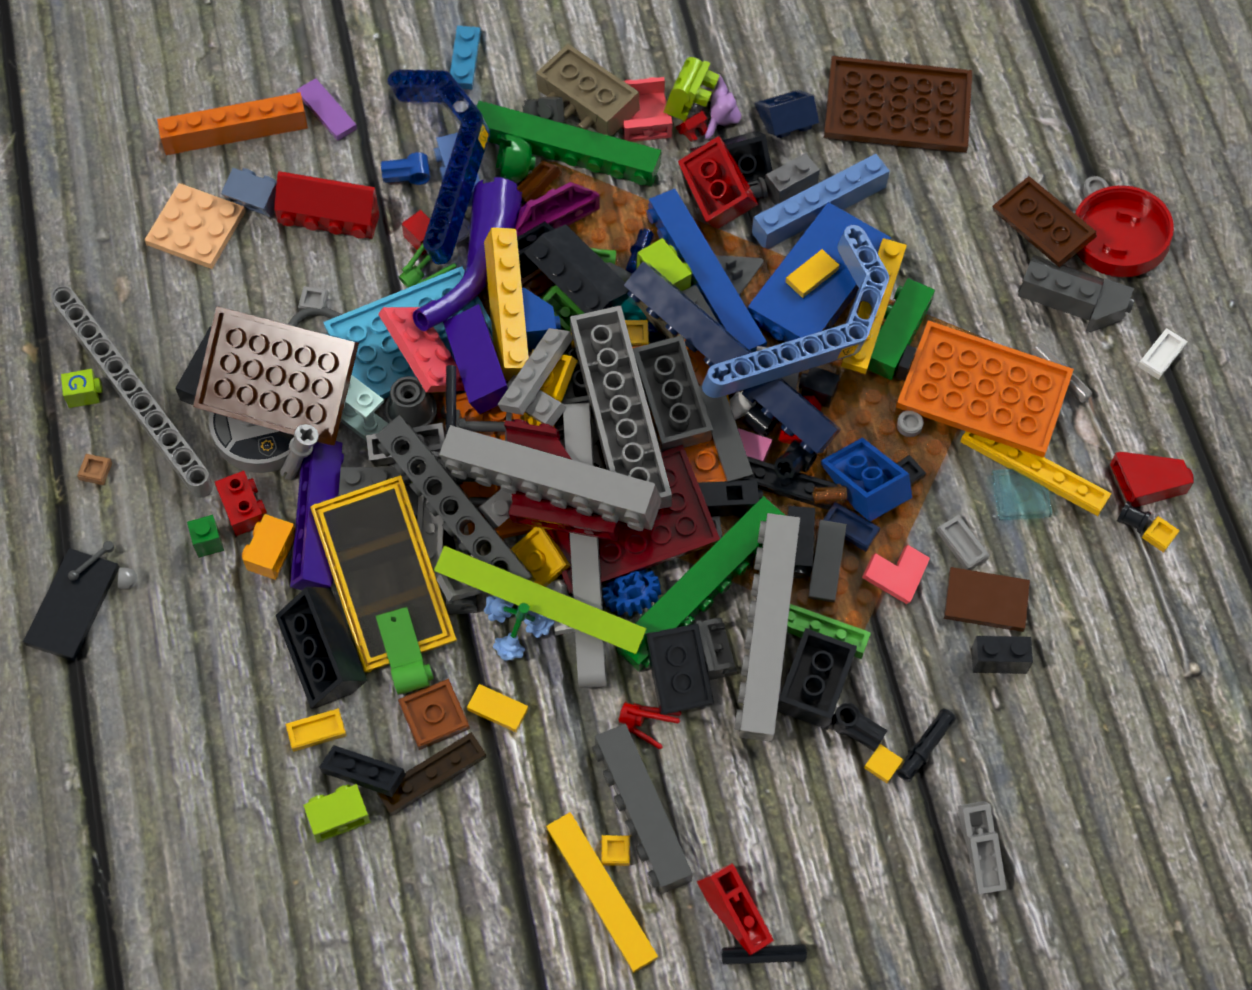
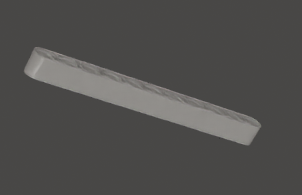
M68 286L56 287L51 293V300L59 316L191 494L199 498L208 496L213 489V483L205 466L73 290ZM157 424H162L160 427L153 428ZM171 442H176L172 446H167ZM184 461H190L188 464L180 465ZM204 479L201 483L194 484L197 480Z
M590 402L563 404L566 407V410L563 412L565 450L572 460L594 466ZM570 533L573 598L603 610L599 539ZM575 629L579 688L607 686L605 641Z

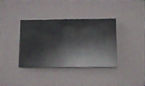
M69 548L23 643L26 646L75 661L119 570L118 563L98 558L79 574L77 580L72 581L68 578V573L78 569L93 555Z

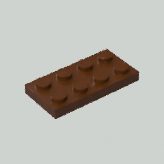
M1030 176L992 206L993 211L1059 268L1097 237L1096 231Z

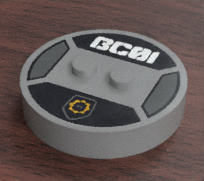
M213 412L209 414V429L214 444L220 455L228 463L236 468L253 473L277 471L284 465L290 452L289 443L294 435Z

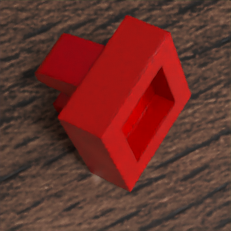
M701 111L675 127L680 135L684 134L689 141L693 142L698 139L695 135V129L699 130L701 135L706 134L707 126L705 120H707V117Z

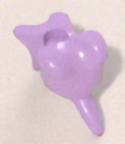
M721 75L714 90L708 87L705 88L712 92L709 99L711 101V120L705 134L706 139H709L714 134L717 125L737 124L742 116L733 94L729 93Z

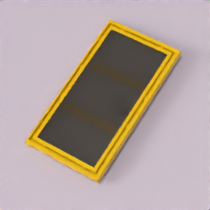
M401 475L314 504L310 507L364 673L390 665L376 615L408 607L421 653L457 641Z

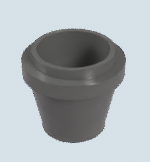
M411 376L402 377L395 381L391 387L390 396L385 405L386 418L388 423H390L400 415L412 428L431 425L437 416L436 400L431 393L425 392L417 378Z

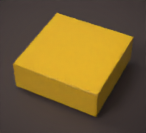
M1157 516L1141 538L1164 553L1180 530Z
M880 744L866 763L864 769L888 784L897 768L903 762V759Z
M602 835L601 863L603 866H630V836Z

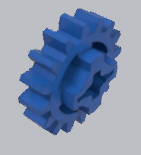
M646 569L639 572H631L623 577H617L614 581L606 583L607 587L602 589L606 607L609 606L610 612L617 610L619 616L624 614V612H628V616H632L634 611L643 614L642 609H650L652 607L651 602L656 603L659 600L658 596L662 594L658 576H655L653 571L647 573Z

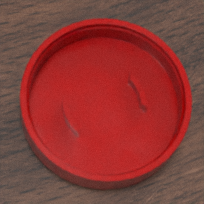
M1123 185L1102 188L1087 196L1075 212L1079 218L1096 231L1097 235L1077 255L1086 265L1100 273L1115 277L1138 276L1157 267L1169 251L1174 231L1173 218L1167 206L1158 197L1146 190Z

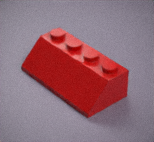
M278 171L274 208L278 223L289 227H304L312 231H328L336 235H351L359 239H373L380 216L375 187Z

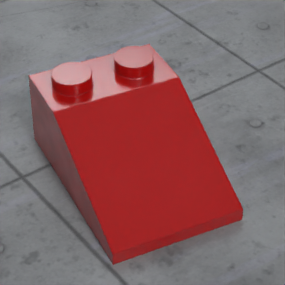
M721 137L714 138L678 161L705 221L718 230L758 205L749 184Z

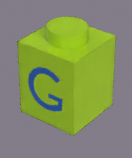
M92 369L61 374L63 397L69 408L100 403L99 393L103 392L100 377H95Z

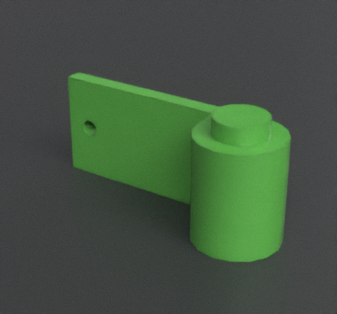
M408 607L376 615L397 694L402 695L429 687V681L434 679L430 664H424Z

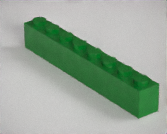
M478 101L469 122L470 137L478 141L482 125H484L488 133L487 142L500 146V142H506V139L503 138L504 134L515 135L528 142L534 155L542 156L547 160L560 161L569 166L582 167L595 173L600 172L611 175L616 179L622 178L633 181L638 185L652 187L661 165L660 149L483 101Z
M763 496L635 624L647 628L645 634L693 625L696 620L694 617L700 611L706 612L714 603L713 598L719 592L724 594L732 585L731 580L737 574L742 576L751 565L749 562L756 556L757 547L762 548V544L757 543L760 522L766 521L767 513L785 514ZM645 636L642 639L637 654L616 646V651L638 672L644 667L650 668Z

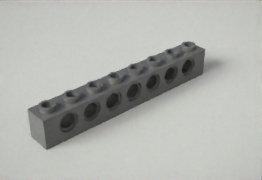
M397 416L375 435L380 441L377 446L386 457L391 455L396 461L393 465L401 476L407 475L411 479L412 483L409 486L419 497L424 495L428 500L426 507L435 517L441 516L445 521L442 526L451 537L456 535L461 543L458 546L464 554L472 555L474 558L496 567L502 563H507L508 572L532 582L536 580L403 417ZM409 443V451L404 455H400V447L403 444ZM421 463H425V471L420 475H416V467ZM436 483H441V492L437 495H432V487ZM458 503V511L453 515H449L447 511L449 505ZM468 523H474V532L470 535H465V526ZM491 543V552L488 555L482 556L480 553L482 545Z

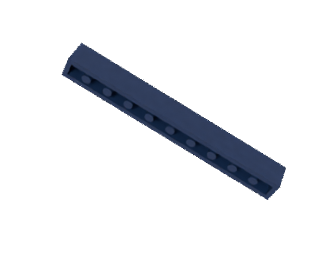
M643 261L624 284L629 290L627 293L629 297L637 303L642 301L648 306L646 311L657 320L661 317L667 323L665 328L673 335H683L686 339L685 345L695 353L699 350L705 356L703 361L710 367L714 364L752 353L649 263ZM782 378L744 389L742 395L750 402L754 403L756 400L763 406L761 411L772 420L776 417L782 423L781 429L788 435L793 437L795 434L802 440L800 445L811 454L814 451L822 453L841 431L836 424Z

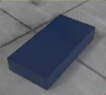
M836 502L823 519L825 521L847 524L844 539L867 552L880 531V527Z

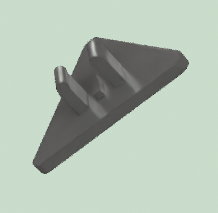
M715 255L739 296L764 262L762 258Z

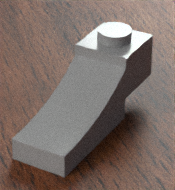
M981 801L957 805L961 832L964 835L970 858L976 893L984 894L1007 890L998 833L994 830L991 804Z

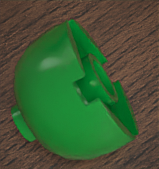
M504 134L503 138L506 139V142H500L496 161V168H501V176L496 177L518 183L527 177L529 170H534L536 157L532 156L531 147L523 138Z

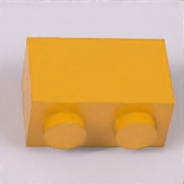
M264 514L261 522H257L254 527V537L250 545L247 544L244 547L242 559L246 570L276 580L294 543L295 526L293 523Z

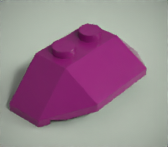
M569 182L557 189L548 191L544 196L536 200L528 201L521 207L515 226L517 237L544 221L555 229L563 225L569 226L600 209V195L596 191Z

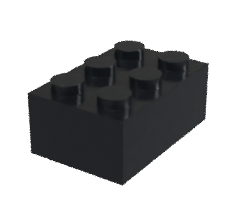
M805 628L780 695L777 712L828 730L857 646Z

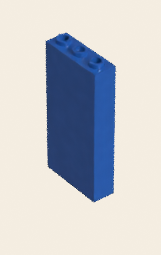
M828 202L749 304L748 311L758 328L769 332L776 340L784 342L830 329L859 290L837 249L844 230L850 225L861 227L866 232L877 254L882 239L891 240V237ZM823 249L840 265L839 270L802 298L785 282L786 277Z

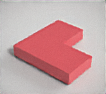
M909 545L904 547L896 565L875 553L872 555L862 578L903 603L908 604L914 596L930 558Z

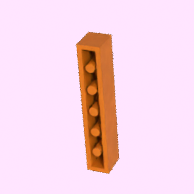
M300 92L157 119L160 139L166 155L308 129Z

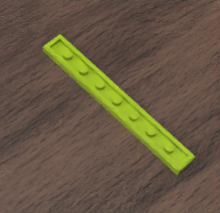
M447 546L443 547L434 569L435 572L518 606L521 603H527L530 611L637 654L647 628Z

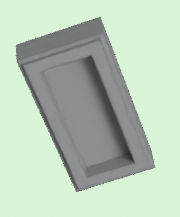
M959 515L937 527L936 532L966 570H971L989 559L990 555Z

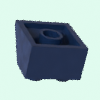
M801 90L791 91L754 102L767 133L777 138L789 136L790 131L797 129L798 131L810 130L813 128L812 125L819 123L814 95Z

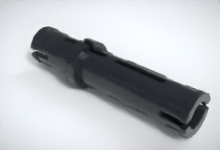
M944 708L941 709L918 743L910 747L908 756L896 770L897 775L901 779L911 782L919 768L929 761V755L956 720L955 715L951 711Z

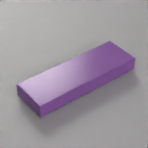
M316 78L296 90L297 93H301L302 101L337 141L357 130L356 123Z

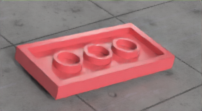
M383 307L378 315L425 392H446V366L448 365L456 366V391H464L465 388L457 364L439 337L438 332L434 327L427 331H422L415 325L413 312L420 307Z

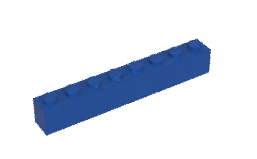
M674 188L650 198L648 210H646L650 223H655L659 238H663L668 245L674 247L682 263L688 264L692 271L691 287L697 286L718 323L752 353L756 352L757 346L766 347V339L676 189Z

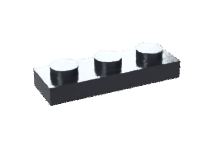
M335 745L332 746L319 766L324 774L393 797L406 776L403 768Z

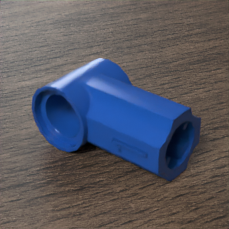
M412 153L407 159L381 161L383 183L409 181L415 185H422L430 180L428 156L424 153Z

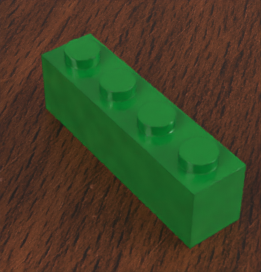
M907 278L904 286H898L893 298L896 301L893 306L889 304L884 315L886 320L881 325L867 370L889 380L893 379L907 345L910 346L932 303L935 289Z

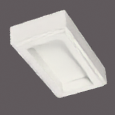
M1166 328L1141 359L1138 367L1159 380L1184 349L1188 341Z

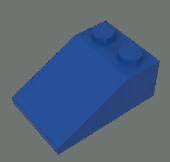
M863 437L821 460V465L835 484L839 485L838 488L853 508L869 521L912 498L909 473Z

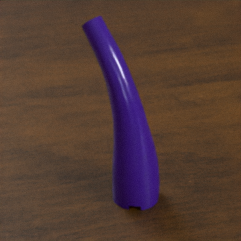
M494 177V182L483 183L484 180L482 179L474 186L469 247L464 276L445 296L437 301L431 300L413 312L414 323L420 330L427 331L454 316L472 302L488 285L484 240L491 228L515 229L521 209L522 192L517 190V184L513 181Z

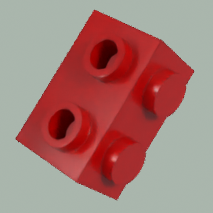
M241 471L215 481L235 535L239 536L254 530L256 523L261 522L263 515L267 514L262 499L256 501L254 496L255 493H258L254 479H247L245 471Z

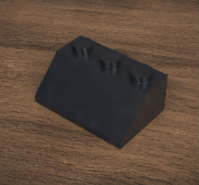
M753 131L722 140L747 183L757 181L759 177H762L765 181L766 174L773 171L765 134ZM701 146L689 149L690 153L697 150Z

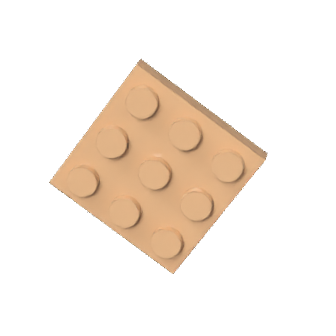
M179 183L146 236L145 243L147 246L213 269L246 212L245 207Z

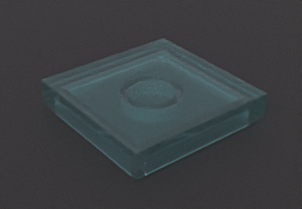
M1015 469L992 470L991 476L999 520L1051 517L1052 508L1048 488Z

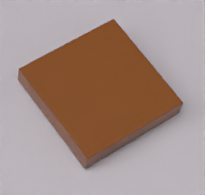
M449 678L398 699L419 750L470 729Z

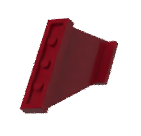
M515 419L514 421L505 420L504 426L508 442L571 459L560 443L561 438L557 429L552 425L544 423L539 424V426L531 425L521 419ZM516 491V494H512L509 516L513 523L617 541L619 529L617 524L603 520L601 515L592 513V516H586L576 511L577 508L570 506L562 509L552 505L550 500L543 498L541 501H534L526 497V493Z

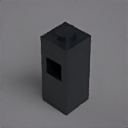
M757 480L698 483L711 517L744 516L763 497V490H758Z
M789 506L787 516L800 517L793 578L810 577L813 567L815 508Z

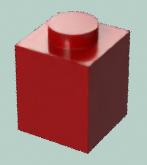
M419 210L402 223L404 238L416 250L419 249L425 240L428 241V245L421 255L434 250L441 242L440 228L422 210Z

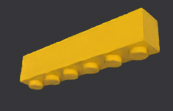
M491 228L484 240L493 345L505 380L509 381L513 375H518L529 359L516 229Z

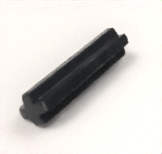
M804 944L770 945L749 955L743 947H724L721 951V959L723 964L801 962L807 959V948Z

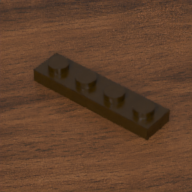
M470 732L405 772L406 776L393 797L376 793L389 814L393 816L487 758L486 753L473 733Z

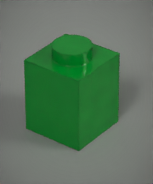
M213 515L187 522L192 544L198 558L224 551L219 528Z

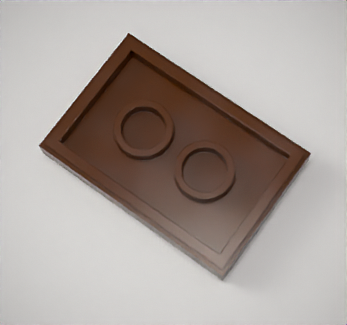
M950 567L944 619L1024 632L1030 580Z

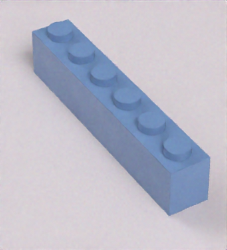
M874 154L754 216L752 234L764 250H767L809 228L828 202L844 210L886 188L890 171L878 155Z

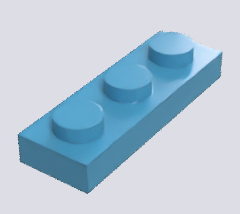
M457 26L449 76V88L473 90L481 35L480 27Z

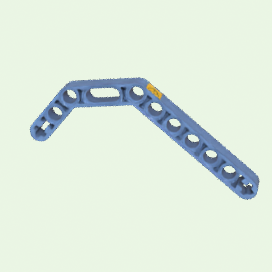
M857 225L846 227L837 246L838 252L859 288L846 324L714 364L708 369L702 383L703 392L707 396L719 398L855 355L861 350L869 335L889 281V274L866 232ZM860 301H866L872 307L868 319H862L857 315Z

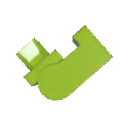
M689 57L685 60L670 92L664 113L685 121L694 103L704 107L707 106L712 92L701 88V86L703 85L714 90L720 76L708 70L709 62L705 60L702 62L695 57Z

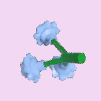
M492 595L486 598V607L484 609V613L489 614V621L497 620L503 623L505 617L509 618L512 614L516 617L512 633L503 638H496L493 648L497 650V654L502 660L522 658L525 648L520 645L517 635L522 621L527 625L526 632L532 633L536 638H540L542 634L548 635L555 621L530 611L527 603H521L517 610L512 608L513 603Z

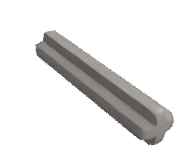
M1043 343L1038 344L1032 351L1034 356L1066 366ZM1072 373L1067 389L1080 402L1084 403L1091 397L1092 391Z

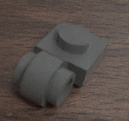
M542 97L524 100V105L522 106L523 113L560 123L565 121L562 97Z

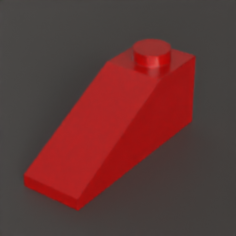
M733 863L721 867L696 881L710 908L749 955L774 941Z

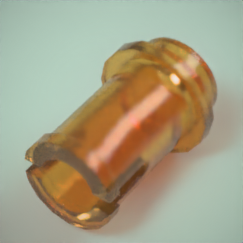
M837 484L836 487H814V504L837 502L839 505L842 502H846V486Z

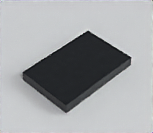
M693 624L645 634L660 714L664 715L714 704L699 625Z

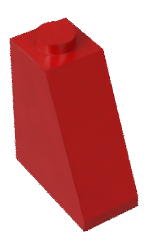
M1117 452L1110 463L1126 502H1131V506L1135 508L1187 494L1194 483L1193 473L1190 468H1187L1182 459Z

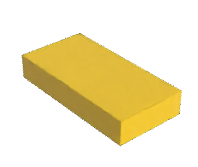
M822 249L788 275L785 282L804 298L837 272L840 265Z
M479 684L467 706V711L517 732L528 711V706Z
M339 708L285 724L293 752L347 736Z

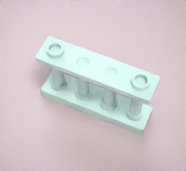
M351 375L341 422L367 442L366 435L377 434L388 425L386 421L374 413L384 403V399Z

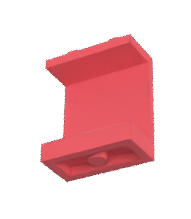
M664 77L625 80V83L639 92L640 110L630 120L624 121L622 126L624 140L635 142L672 138V118L664 113L666 106Z

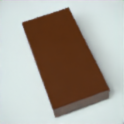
M541 161L517 187V190L522 192L521 203L526 204L530 200H536L561 173L559 168L548 162Z

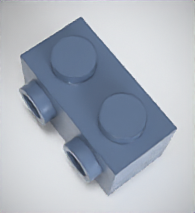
M232 168L221 194L230 202L242 205L246 209L272 217L275 211L277 181L269 176L258 177L256 173L246 168H243L242 171Z

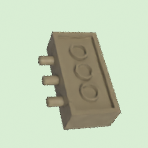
M569 44L564 46L536 72L538 91L546 97H562L565 120L573 114L581 120L577 125L579 128L587 130L591 127L598 133L613 136L623 126L625 120H630L640 110L639 92Z

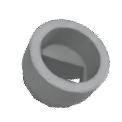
M119 567L118 589H130L135 586L137 582L136 572L130 568Z

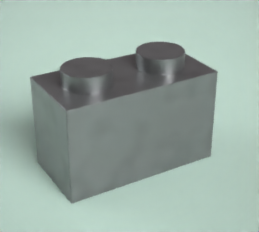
M804 153L766 174L767 196L777 205L818 184L820 169Z

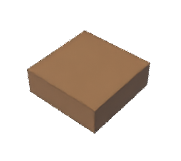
M85 454L77 477L81 481L104 485L112 466V461L109 458Z

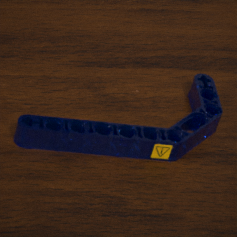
M396 70L389 75L388 84L399 101L443 103L460 125L423 240V246L431 260L435 264L442 265L447 263L453 255L489 140L490 129L482 113L448 71ZM457 101H464L468 108L463 112H457L453 104Z

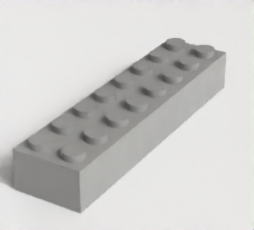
M621 306L571 316V333L607 470L656 484L662 500L659 509L671 507L672 493Z
M452 425L448 429L439 453L445 466L450 470L451 475L456 478L465 480L466 477L476 479V482L483 486L490 487L491 484L501 486V490L511 494H516V491L526 493L525 496L534 501H541L542 498L550 500L551 504L562 509H566L567 506L577 508L576 511L586 516H592V513L601 515L605 521L615 523L621 521L637 531H643L644 528L652 530L662 501L654 483Z
M767 513L766 521L760 522L757 543H761L762 548L757 547L754 569L759 570V574H754L751 596H756V601H751L748 614V622L753 623L752 628H747L744 649H749V655H744L741 676H746V682L740 683L738 703H743L742 710L737 709L734 730H739V738L772 742L774 737L800 517Z

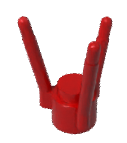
M624 702L619 715V723H626L630 733L635 734L656 748L662 749V744L635 728L636 725L641 727L645 717L678 724L680 723L679 718L668 715L680 716L682 713L678 711L663 715L660 714L658 707Z

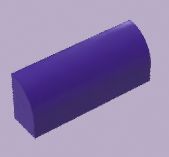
M478 304L445 320L443 324L468 401L479 414H482L498 406V403L508 390V386L481 307Z

